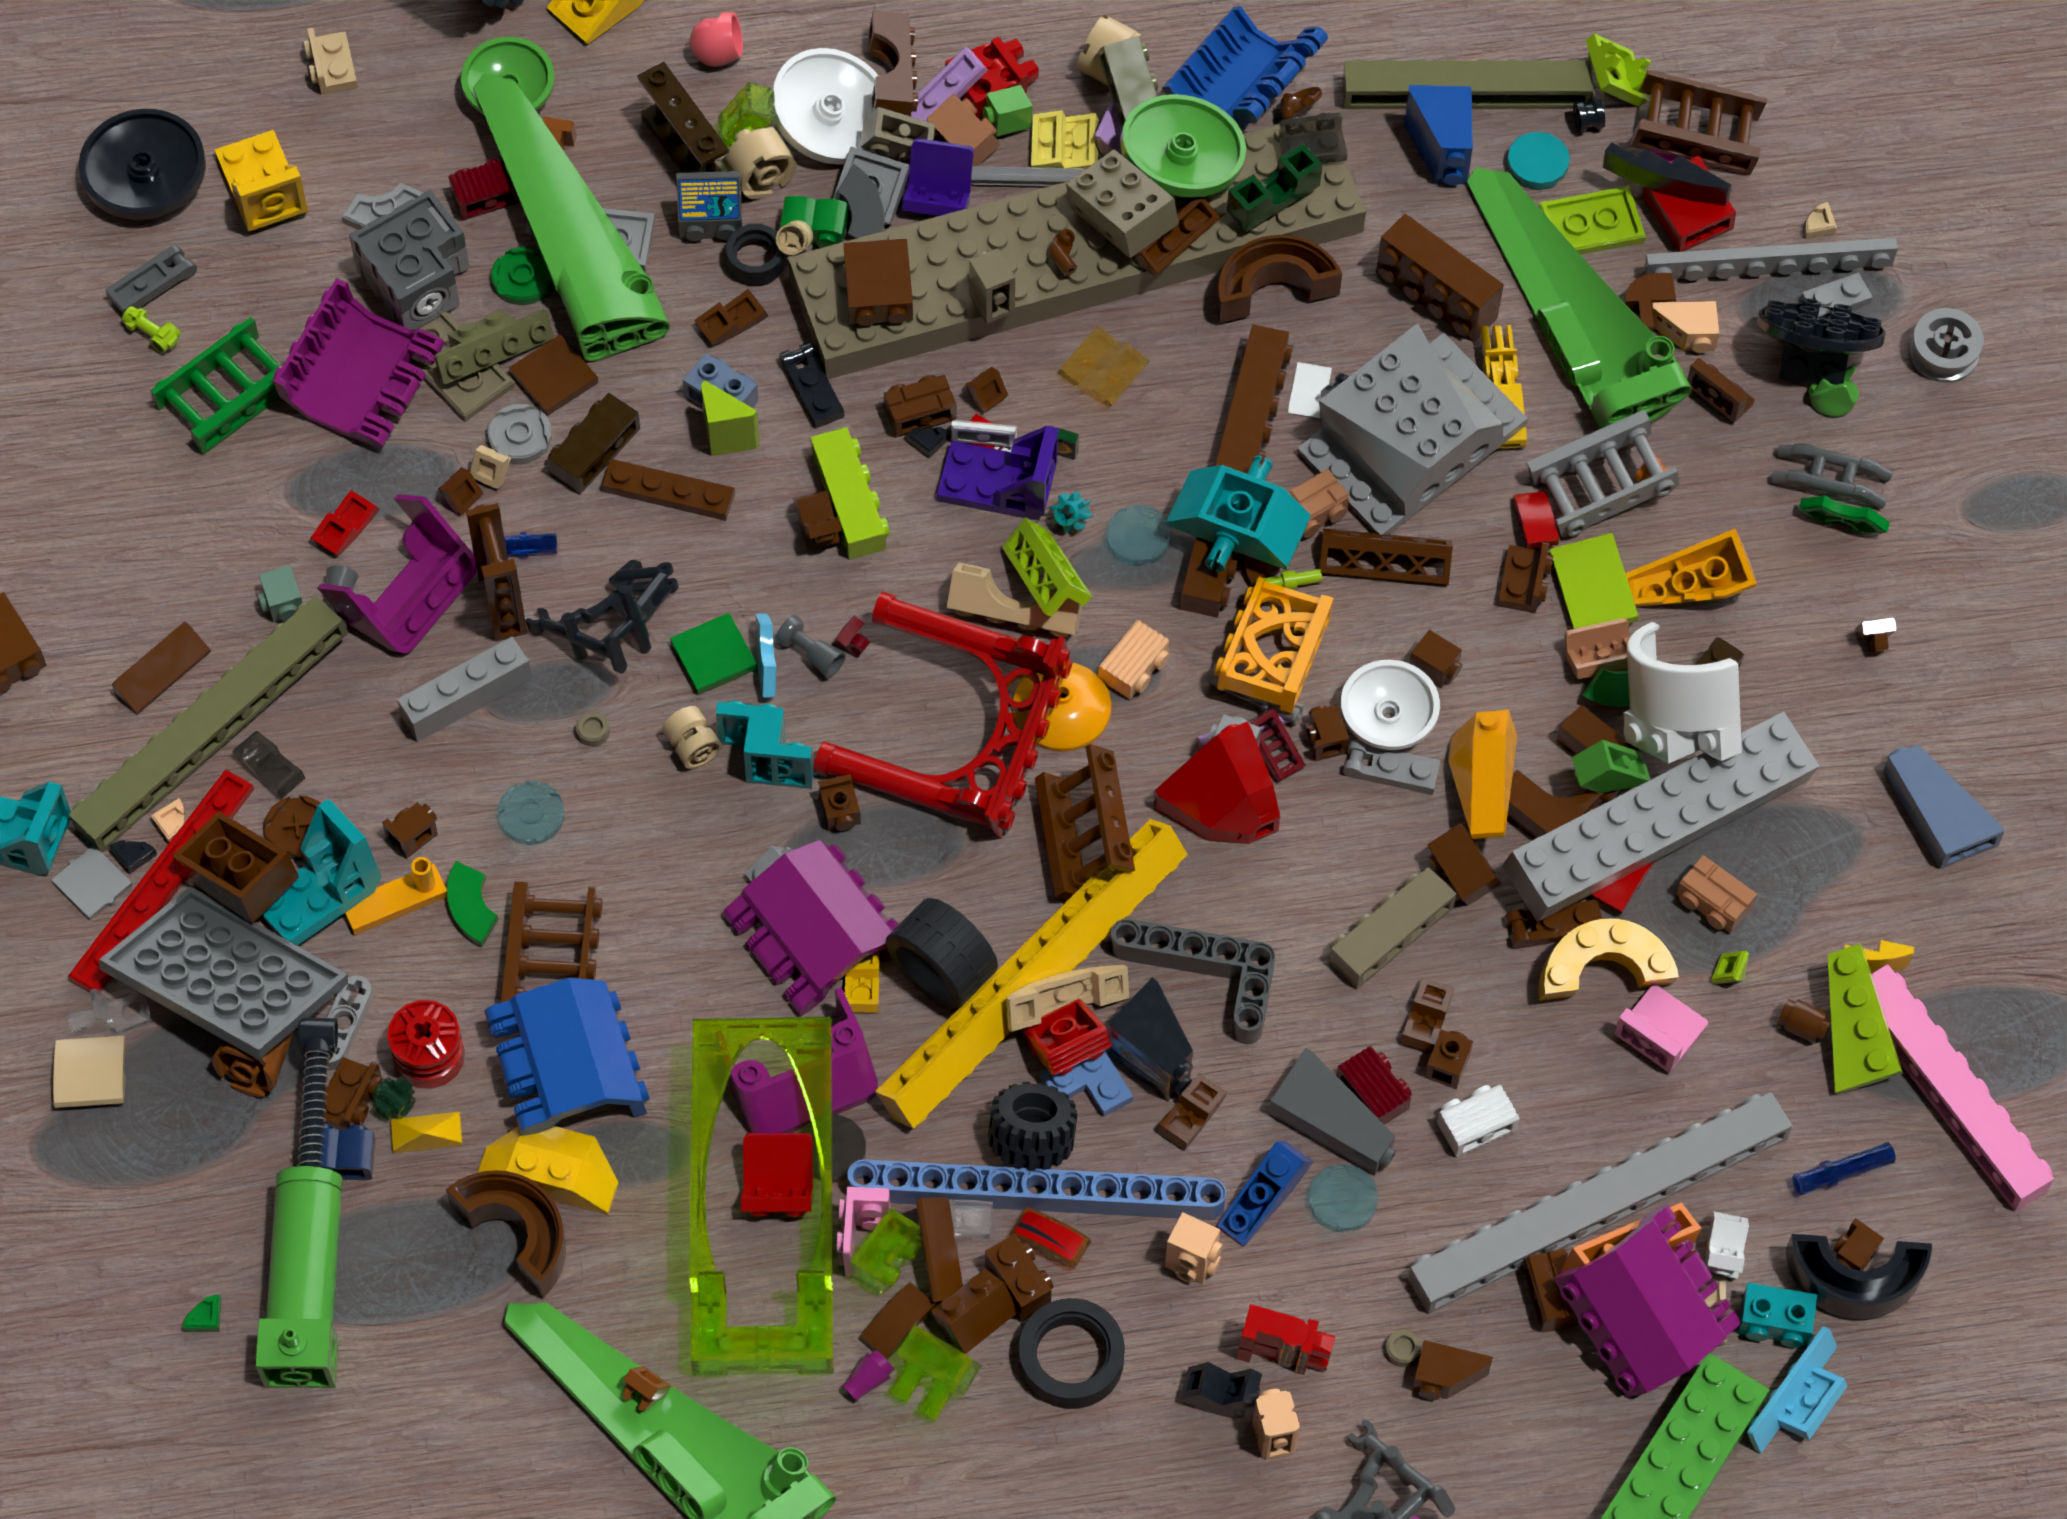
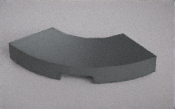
M853 164L838 192L847 199L851 208L852 223L848 234L857 239L884 231L885 213L876 185L862 169Z

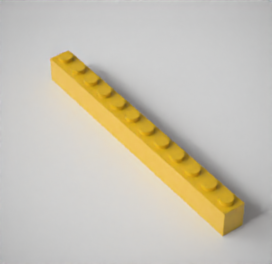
M1149 819L1130 838L1135 871L1129 873L1107 867L1092 876L962 1007L940 1026L875 1091L895 1121L913 1129L922 1123L928 1114L941 1101L946 1099L951 1091L965 1077L969 1076L974 1071V1068L988 1054L992 1053L997 1048V1045L1011 1032L1008 1030L1006 998L1028 984L1072 971L1088 957L1089 953L1102 940L1111 934V929L1117 921L1128 917L1134 908L1147 895L1151 894L1169 873L1178 867L1179 863L1188 854L1171 825Z

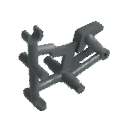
M1363 1420L1361 1423L1367 1430V1434L1363 1437H1356L1353 1433L1348 1435L1357 1449L1365 1450L1369 1448L1373 1452L1360 1473L1359 1479L1362 1483L1357 1493L1341 1512L1329 1507H1323L1312 1519H1409L1428 1499L1436 1505L1439 1512L1446 1518L1451 1517L1456 1508L1445 1489L1440 1485L1432 1484L1408 1464L1396 1446L1388 1447L1378 1439V1434L1373 1424L1368 1420ZM1384 1462L1395 1470L1404 1485H1413L1417 1489L1394 1514L1381 1500L1374 1501L1371 1504V1508L1366 1507L1378 1488L1374 1478Z

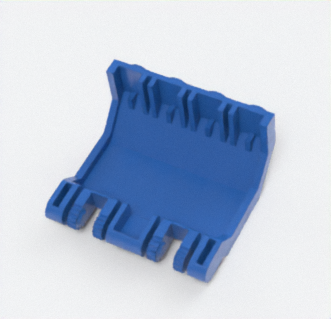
M1236 6L1229 11L1166 82L1162 89L1167 95H1188L1208 101L1230 115L1240 129H1245L1249 123H1255L1270 106L1269 100L1278 97L1306 65L1305 59L1316 54L1317 50L1328 40V35L1320 27H1308L1303 29L1297 36V39L1278 42L1258 30L1241 6Z
M566 978L517 994L508 1001L485 1009L484 1013L490 1027L491 1036L500 1038L520 1032L521 1035L507 1042L500 1043L496 1047L505 1083L509 1087V1096L511 1098H518L536 1092L539 1094V1097L514 1107V1113L517 1116V1123L522 1135H531L552 1128L562 1118L605 1104L629 1105L634 1118L647 1114L644 1104L645 1101L650 1100L644 1080L637 1082L634 1072L641 1069L635 1051L628 1052L625 1044L626 1041L631 1040L625 1020L619 1022L616 1015L617 1011L622 1010L616 991L609 993L605 981Z

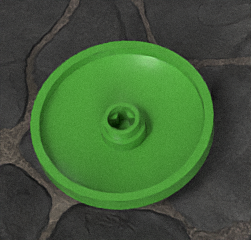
M1169 94L1145 100L1129 113L1121 133L1120 145L1123 157L1168 194L1180 197H1204L1226 189L1238 178L1246 157L1245 138L1234 119L1218 106L1188 95Z

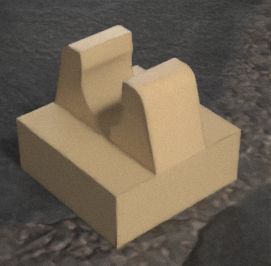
M480 445L474 452L470 473L474 479L498 489L504 484L511 457Z

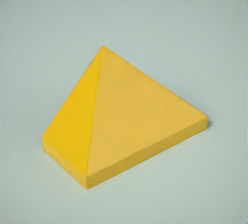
M460 1111L391 1119L394 1154L463 1146Z

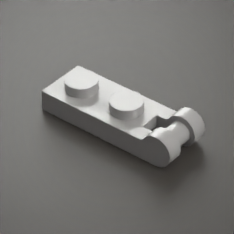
M1357 739L1350 741L1348 747L1350 757L1349 760L1345 761L1343 768L1345 775L1433 795L1441 760L1395 750L1379 749ZM1362 760H1370L1372 761V765H1364L1362 763Z

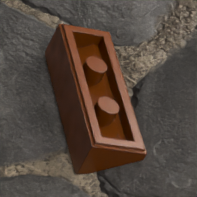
M1191 197L1176 210L1179 224L1131 258L1153 276L1159 274L1220 218L1204 197Z
M183 622L112 683L115 695L138 715L207 656L211 650L187 622Z
M945 1197L917 1198L916 1205L931 1299L934 1303L941 1304L947 1297L963 1286L950 1202Z

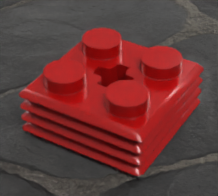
M1081 999L1074 1000L1042 1016L1040 1024L1022 1029L1023 1035L1026 1037L1025 1040L1028 1043L1027 1046L1052 1075L1067 1074L1075 1065L1087 1059L1099 1058L1105 1050L1112 1046L1111 1039L1108 1037L1109 1033L1106 1031L1107 1028Z

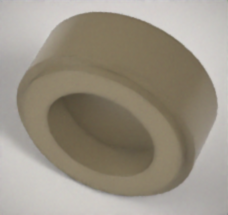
M589 712L582 715L577 721V736L583 744L593 747L599 746L609 738V721L603 714Z
M1405 1329L1397 1330L1387 1340L1386 1355L1393 1364L1400 1367H1408L1419 1359L1422 1345L1419 1337L1414 1332Z

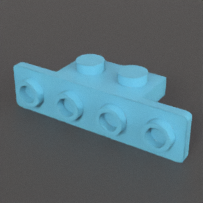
M1823 1326L1817 1335L1809 1340L1806 1350L1799 1360L1791 1365L1787 1377L1782 1384L1771 1393L1768 1403L1759 1416L1754 1417L1751 1421L1747 1434L1754 1450L1762 1453L1780 1427L1810 1440L1848 1387L1844 1378L1822 1369L1837 1348L1829 1328Z

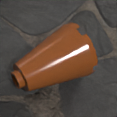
M295 1029L260 1060L225 1042L213 1055L212 1064L221 1078L226 1074L233 1080L230 1086L250 1096L263 1097L267 1092L271 1093L277 1084Z

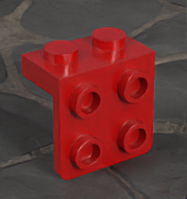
M747 1133L743 1138L741 1212H750L752 1216H767L770 1212H784L787 1216H802L805 1212H811L813 1204L812 1136L809 1133Z

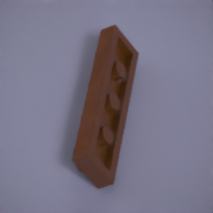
M615 459L610 460L602 483V492L724 521L727 520L735 496L734 487Z

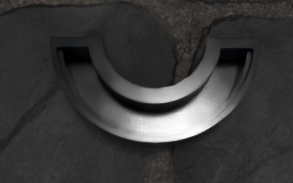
M1791 1234L1786 1247L1788 1268L1798 1288L1802 1292L1817 1294L1816 1305L1821 1309L1850 1319L1881 1317L1904 1305L1917 1290L1927 1270L1932 1253V1243L1897 1241L1887 1264L1876 1270L1859 1271L1848 1268L1836 1259L1829 1248L1827 1236Z

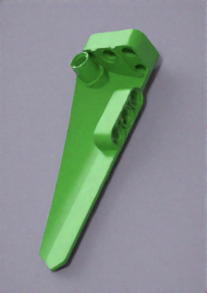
M1476 167L1467 181V186L1567 379L1573 387L1578 386L1599 429L1644 409L1651 423L1685 399L1691 393L1692 387L1673 355V342L1665 336H1655L1586 262L1509 172L1492 171ZM1653 355H1661L1663 356V358H1658Z
M546 1302L530 1304L508 1303L504 1320L506 1327L690 1519H821L835 1503L837 1497L814 1474H810L807 1471L808 1458L801 1450L789 1447L779 1452L724 1420L672 1386L666 1396L660 1398L650 1409L639 1410V1404L642 1402L641 1393L637 1391L633 1399L625 1400L623 1392L626 1382L623 1380L631 1368L641 1367L640 1365L597 1338Z

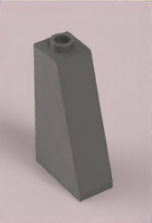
M1305 1048L1271 1099L1269 1115L1375 1176L1380 1167L1387 1168L1395 1156L1396 1150L1393 1149L1395 1135L1311 1050Z

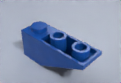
M1276 1141L1217 1226L1246 1246L1295 1189L1313 1161L1287 1141Z

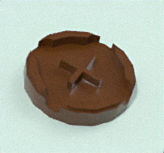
M309 796L281 799L271 807L265 817L264 833L266 839L288 852L290 859H304L300 847L316 808L321 803Z

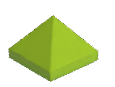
M1746 950L1722 953L1711 982L1713 984L1744 980L1749 953Z

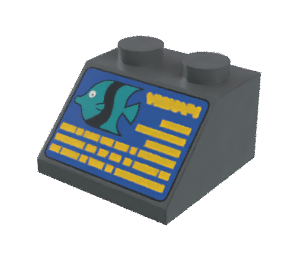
M740 171L676 173L680 240L699 241L702 239L719 238L728 240L730 234L743 226Z

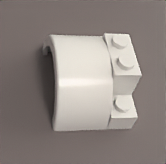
M1651 622L1635 631L1627 642L1630 710L1624 712L1625 742L1667 763H1671L1699 750L1720 761L1742 753L1738 663L1730 658L1702 665H1676L1657 660L1655 631L1659 630V625Z

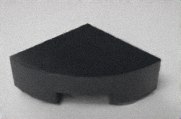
M937 426L935 428L922 429L918 427L905 434V440L928 458L933 456L951 438V432Z
M120 840L109 845L112 854L129 874L157 856L156 850L146 842H126L125 840Z

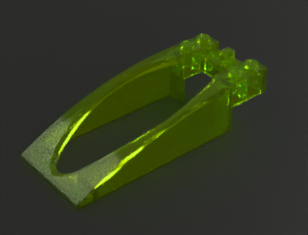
M831 1017L693 1019L689 1281L691 1288L690 1361L693 1376L728 1375V1370L798 1369L799 1374H834ZM763 1038L773 1041L787 1056L797 1077L808 1109L820 1166V1225L811 1269L798 1270L796 1274L797 1326L728 1327L729 1306L725 1275L723 1271H716L707 1229V1167L718 1111L733 1067L742 1051L751 1042Z

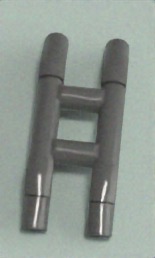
M1805 443L1779 445V457L1812 460L1809 474L1801 470H1789L1788 472L1773 471V484L1806 486L1852 497V499L1866 504L1869 503L1880 509H1883L1886 505V497L1874 492L1873 489L1865 485H1854L1857 470L1860 473H1865L1871 477L1875 476L1885 482H1889L1893 471L1881 466L1879 462L1866 457L1859 458L1816 448L1814 445ZM1825 463L1844 467L1841 481L1822 477Z

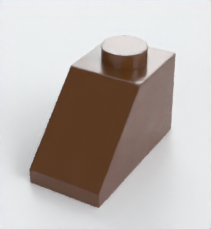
M1424 1340L1412 1391L1418 1392L1421 1397L1429 1400L1448 1399L1488 1376L1493 1357Z

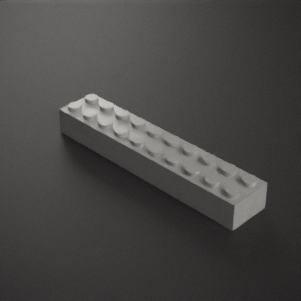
M1783 711L1742 732V753L1723 761L1702 753L1513 850L1502 867L1536 921L1539 922L1807 782L1820 766L1785 712Z

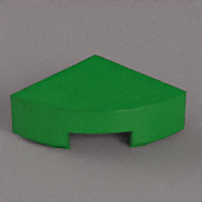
M220 1294L202 1299V1302L197 1304L191 1312H188L183 1323L184 1332H220L222 1303Z

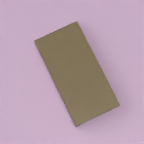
M444 311L439 317L419 328L438 336L444 341L445 344L440 351L442 352L452 347L449 344L447 334L458 330L460 325L447 311ZM412 358L409 361L410 364L425 372L424 380L465 422L515 387V381L497 363L444 384L440 381L435 361L432 365Z

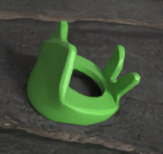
M1851 365L1847 367L1844 384L1834 385L1826 379H1822L1818 385L1812 383L1809 389L1810 402L1818 412L1827 416L1839 417L1853 410L1858 401L1859 392L1858 387L1851 382L1850 377L1855 372L1856 366Z

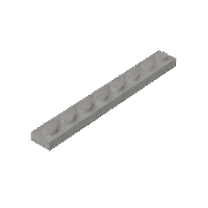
M1896 238L1655 253L1646 255L1643 275L1673 273L1674 280L1687 279L1694 281L1700 278L1718 277L1725 279L1741 275L1756 277L1772 273L1784 275L1803 271L1818 273L1833 269L1846 271L1864 267L1879 269L1893 266L1898 246Z

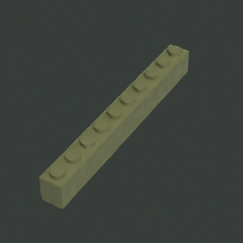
M316 595L311 600L300 604L294 615L285 623L278 624L266 640L260 645L253 646L247 652L246 657L236 666L228 668L213 687L202 691L197 701L187 710L177 713L169 726L162 732L155 733L149 739L147 745L137 754L129 756L116 773L104 778L89 797L78 801L73 807L72 812L68 814L74 827L103 853L109 845L121 837L347 635L343 620Z

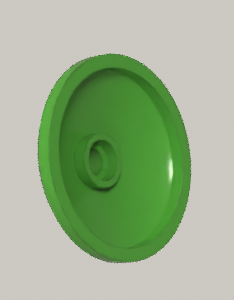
M499 37L482 43L469 54L461 71L463 93L468 102L482 114L484 113L473 87L483 74L515 81L535 110L544 105L554 87V69L549 56L535 43L519 37Z

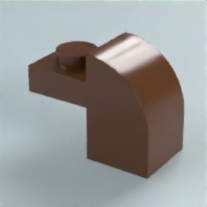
M1673 273L1646 274L1634 280L1628 287L1624 303L1652 332L1654 331L1652 303L1676 302Z
M822 490L792 498L799 526L809 550L840 542L838 532L842 530L839 518L834 517L828 491Z

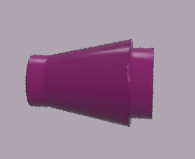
M875 1349L870 1355L868 1353L865 1354L855 1371L842 1387L857 1402L862 1396L891 1379L889 1375L895 1369Z

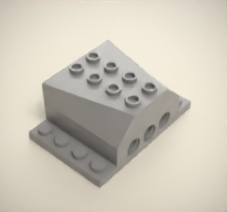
M1416 323L1319 400L1322 429L1297 449L1298 454L1317 474L1329 469L1337 479V482L1348 493V506L1374 533L1383 535L1392 533L1528 424V418L1444 332L1430 343L1419 324Z

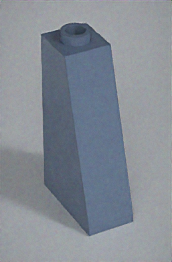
M1919 745L1908 749L1900 747L1889 754L1883 772L1939 869L1999 846L2005 832L2002 825Z

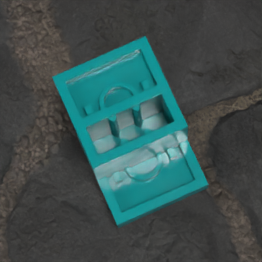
M735 700L717 702L716 722L718 739L723 745L744 747L746 783L812 789L814 780L812 747L797 742L785 744L784 708H778L772 704H761L760 706L747 705Z

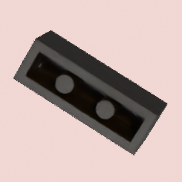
M608 392L601 401L597 400L591 406L588 415L581 423L577 422L573 425L568 437L562 444H557L552 448L548 455L550 475L581 495L610 463V460L641 429L639 412Z

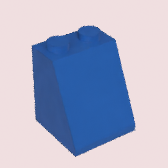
M1409 85L1404 126L1434 181L1447 185L1467 184L1473 150L1471 87Z

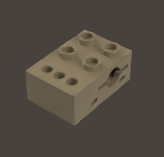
M1115 149L1066 183L1071 209L1129 258L1179 224L1174 198Z

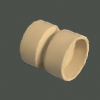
M688 706L676 711L662 726V731L673 747H676L677 755L688 769H695L709 763L722 749V743L713 729L708 728V721L696 706Z

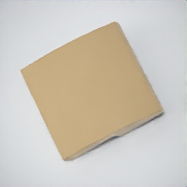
M125 1036L55 1041L53 1078L55 1108L124 1103L126 1086L124 1071L126 1055Z

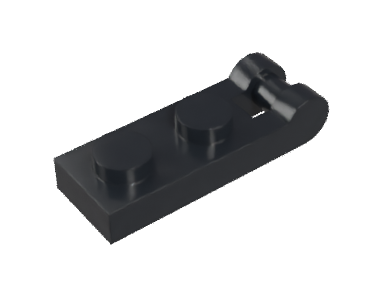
M810 342L799 345L800 349L790 352L786 350L779 353L782 366L815 429L845 417L844 409L818 362ZM805 361L807 365L805 367L798 369L795 365L796 363Z

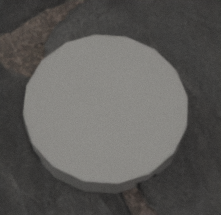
M513 404L502 408L488 425V443L491 449L511 457L510 463L527 464L539 459L547 452L552 441L551 424L547 416L541 410L539 412L533 406L527 404Z

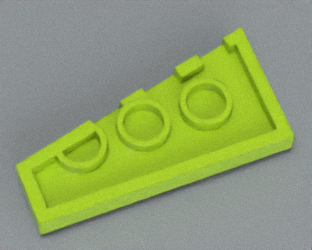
M1859 943L1827 954L1835 1093L1839 1095L1903 1074L1863 946Z

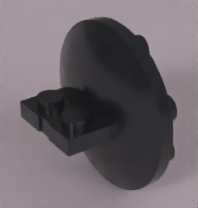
M1805 298L1802 299V303L1768 301L1767 306L1759 311L1757 325L1764 332L1785 344L1779 379L1802 383L1810 382L1817 385L1822 379H1826L1831 384L1837 385L1844 384L1849 355L1868 352L1883 346L1886 332L1881 326L1882 321L1852 313V307L1844 304H1834L1833 308L1822 307L1830 309L1832 312L1818 317L1821 302Z

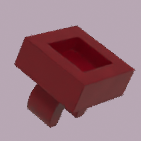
M854 615L830 645L841 650L846 648L852 655L858 658L870 643L865 636L857 633L864 622Z

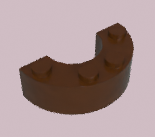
M1270 235L1249 241L1239 247L1228 258L1220 273L1217 296L1219 323L1250 316L1252 295L1260 287L1269 283L1284 282L1295 285L1305 293L1309 301L1339 295L1342 281L1341 269L1327 251L1304 238L1290 235Z
M508 1171L478 1172L450 1185L446 1189L450 1206L472 1228L487 1220L503 1219L512 1221L524 1230L528 1237L524 1250L516 1259L519 1273L544 1298L560 1277L566 1257V1240L562 1219L551 1196L533 1180Z

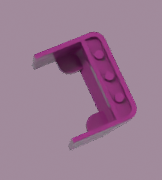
M397 494L394 500L412 520L402 538L403 547L412 558L374 603L369 597L355 594L350 587L321 583L317 589L349 625L393 652L407 653L418 644L474 577L477 570L472 551L426 497Z
M842 988L835 990L836 1013L841 1022L835 1024L829 1032V1044L833 1053L770 1078L766 1067L756 1060H746L734 1065L722 1037L715 1038L717 1062L750 1133H793L869 1102L876 1096L875 1091L878 1089V1079L863 1032Z

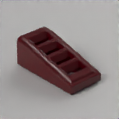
M1275 708L1266 710L1248 721L1250 724L1258 727L1265 723H1268L1270 726L1269 729L1260 733L1259 749L1266 767L1276 782L1282 781L1306 766ZM1275 734L1278 739L1266 745L1264 740ZM1282 745L1285 751L1273 757L1270 752ZM1290 756L1293 762L1279 769L1277 763Z

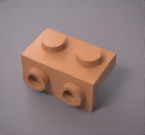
M1626 618L1565 631V658L1577 679L1594 677L1600 667L1611 672L1628 669L1627 642L1630 638L1629 622Z

